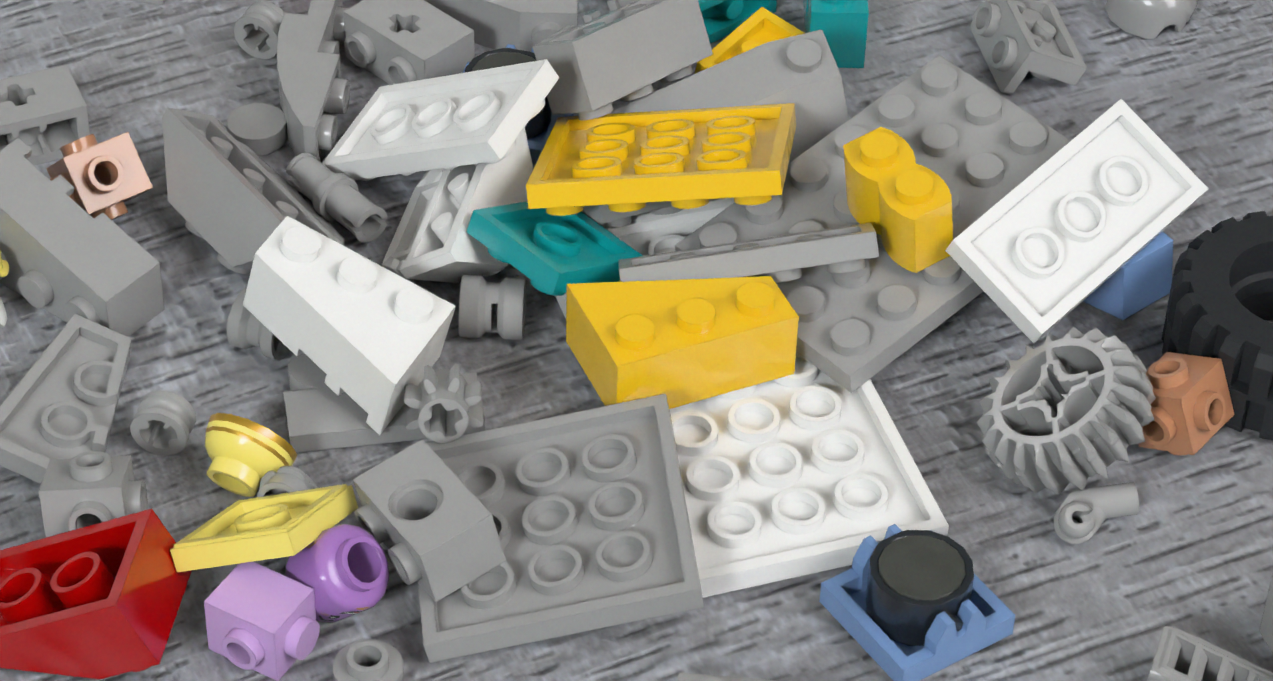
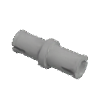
M301 153L290 161L286 168V173L291 176L285 177L286 182L311 200L314 210L328 221L339 222L353 233L356 239L364 243L377 239L383 233L387 222L381 219L387 218V213L383 208L375 205L359 192L356 182L348 175L332 172L316 156L310 153Z

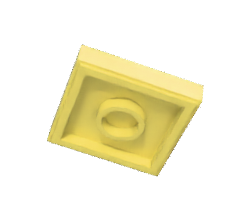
M342 484L238 500L174 544L170 552L176 571L184 572L295 556L315 541L322 531L332 528L358 508L352 485Z

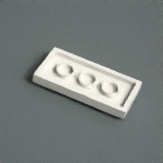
M544 59L380 86L322 164L334 173H343L353 180L361 181L398 174L408 176L415 172L442 168L444 170H451L458 166L478 163L495 164L505 159L514 150L516 138L528 121L543 109L545 97L560 77L548 60Z
M1120 99L958 235L945 251L1016 326L1035 343L1195 204L1209 188Z

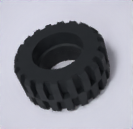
M1265 211L1246 214L1241 221H1236L1234 217L1219 222L1212 227L1211 232L1206 230L1188 244V249L1180 254L1174 269L1161 339L1163 341V355L1166 352L1222 359L1234 410L1233 417L1225 426L1242 432L1244 428L1259 432V438L1273 440V323L1265 321L1273 320V216H1267Z

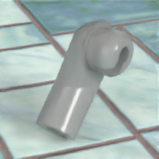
M1129 482L1084 488V490H1072L1055 513L1054 528L1057 535L1070 544H1081L1091 539L1106 519L1139 514V497L1135 483Z

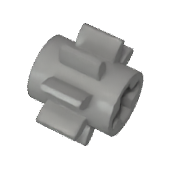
M455 364L450 370L440 369L436 371L429 365L424 366V379L421 386L419 387L414 384L405 386L404 403L411 407L406 412L405 427L407 431L420 428L421 432L428 438V442L449 443L464 435L468 425L474 428L482 427L484 409L476 405L482 399L481 382L477 381L467 384L464 377L460 375L459 364Z

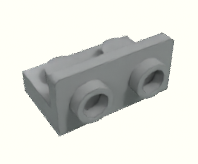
M986 0L976 9L970 29L1000 92L1012 95L1028 72L1044 81H1050L1053 78L1076 85L1086 71L1087 67L1052 0Z

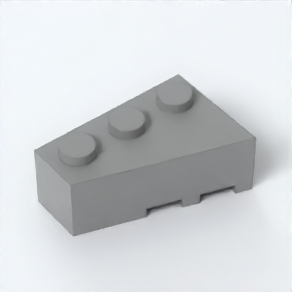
M608 0L610 13L601 16L599 10L590 11L583 16L585 24L576 28L575 25L565 26L532 46L536 61L547 59L560 77L547 95L552 115L577 113L581 121L595 119L613 111L612 102L618 99L620 101H629L651 94L654 91L652 83L658 80L660 82H669L692 74V64L713 55L698 0Z
M20 138L15 139L0 150V250L2 260H6L10 267L8 275L0 277V283L23 296L32 306L43 308L67 323L74 314H77L129 337L165 310L160 262L103 212L95 218L90 216L69 197L74 192V186L61 175L51 181L28 161L27 158L31 156L32 149Z

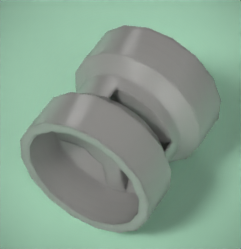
M462 275L459 298V337L480 338L485 332L499 333L503 339L523 340L526 319V278L506 277L501 283L487 282L482 276ZM495 304H498L497 312H494Z

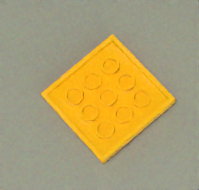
M795 103L617 113L584 121L579 120L578 116L558 117L526 183L528 209L546 208V213L549 215L565 216L583 211L584 206L608 205L609 210L613 212H632L646 207V202L671 201V206L679 209L702 207L709 203V199L734 198V202L739 205L767 203L772 200V195H782L796 130Z

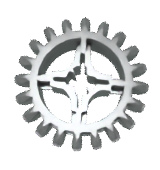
M1072 327L1063 339H1059L1049 332L1043 345L1033 348L1026 344V354L1017 361L1005 360L1007 372L1004 376L994 377L989 380L992 394L985 396L979 401L983 409V415L977 423L981 429L982 441L986 446L985 450L995 465H998L1008 479H1012L1016 485L1023 484L1029 487L1035 494L1046 487L1059 495L1064 491L1069 482L1084 490L1088 477L1099 474L1108 479V466L1116 460L1129 462L1127 448L1129 445L1145 442L1142 426L1154 420L1150 404L1156 397L1152 391V384L1145 374L1147 369L1138 355H1133L1126 343L1120 341L1116 335L1110 337L1104 335L1097 327L1086 334H1082L1075 327Z

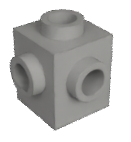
M90 451L69 459H50L38 491L46 537L148 510L146 484L144 480L134 479L131 455L110 456L105 452Z

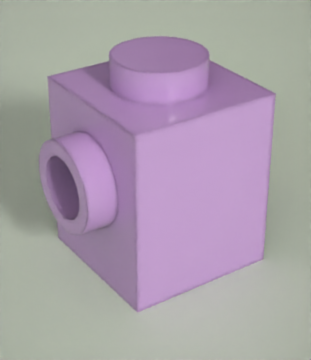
M247 562L238 564L204 601L208 649L227 657L233 664L242 669H252L279 681L297 659L303 660L311 653L317 642L320 626L316 621L314 589L258 563Z

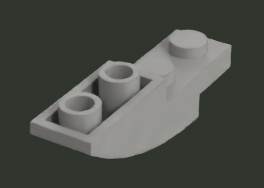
M312 0L307 15L284 13L278 32L276 52L280 109L283 111L286 120L287 140L295 156L301 153H310L316 156L320 162H322L325 150L331 151L336 145L338 135L337 115L347 113L350 100L349 79H341L339 41H345L344 11L350 7H342V0Z

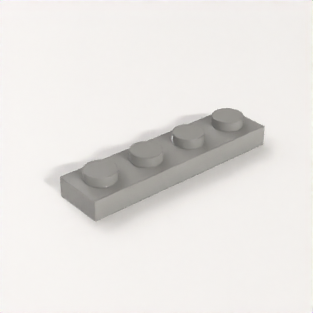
M871 223L620 259L619 274L621 282L734 278L763 274V276H771L775 283L801 278V268L827 265L828 273H846L861 270L866 267L865 259L879 257L876 231Z

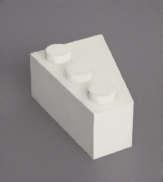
M286 216L256 251L243 301V306L296 356L305 353L327 374L324 383L339 396L346 392L368 413L366 423L379 435L382 434L404 405L405 386L409 384L418 386L424 378V366L429 365L432 367L440 357L456 307L289 216Z

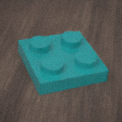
M528 201L473 210L466 231L485 245L492 257L501 262L511 264L531 279L530 283L534 288L553 296L566 294L567 284L621 282L619 260L643 256L582 212L565 216L549 215L546 213V208L528 209Z

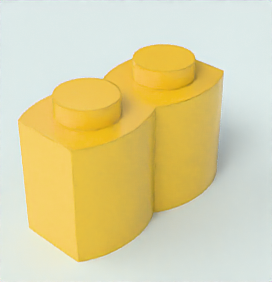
M879 127L844 144L848 208L859 224H872L876 234L881 235L883 247L890 258L906 270L918 273L949 257L950 255L945 250L953 241L952 196L944 180L929 168L916 164L915 155L910 145L900 135L887 128Z

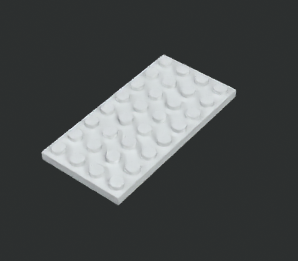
M734 198L709 201L705 206L683 209L673 214L655 215L645 213L631 216L632 222L629 225L605 229L643 256L675 252V245L733 204ZM567 292L562 296H556L565 319ZM796 352L795 372L792 375L670 409L703 598L850 566L864 538L871 535L880 543L884 540L888 527L896 524L902 531L932 530L945 536L948 535L949 525L870 379L850 393Z

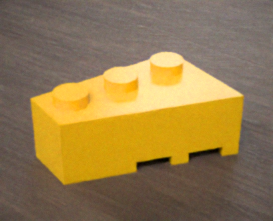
M771 276L567 284L566 342L605 406L666 394L669 409L789 376L795 372L799 316Z

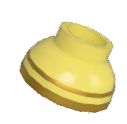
M216 413L210 416L205 433V447L212 462L207 470V476L220 487L241 496L254 497L262 477L268 471L273 470L277 472L281 466H292L296 461L297 453L292 445L270 429L233 414Z

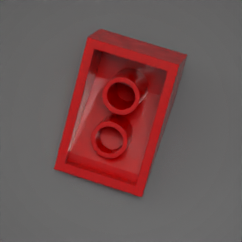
M152 508L0 550V668L104 679L127 672H140L160 664L192 570L176 571L170 549L174 547L176 542Z

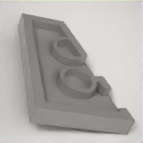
M74 314L0 405V466L41 484L50 459H69L90 451L106 453L130 358L132 338Z

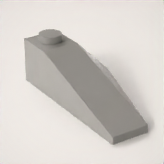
M823 30L764 43L649 95L613 109L609 113L795 103L796 130L789 163L849 120L841 74Z

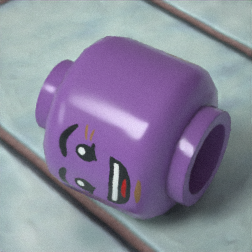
M340 524L322 531L315 541L295 556H289L286 564V577L314 589L316 621L334 623L370 609L377 604L384 596L389 582V567L382 546L371 533L359 526Z

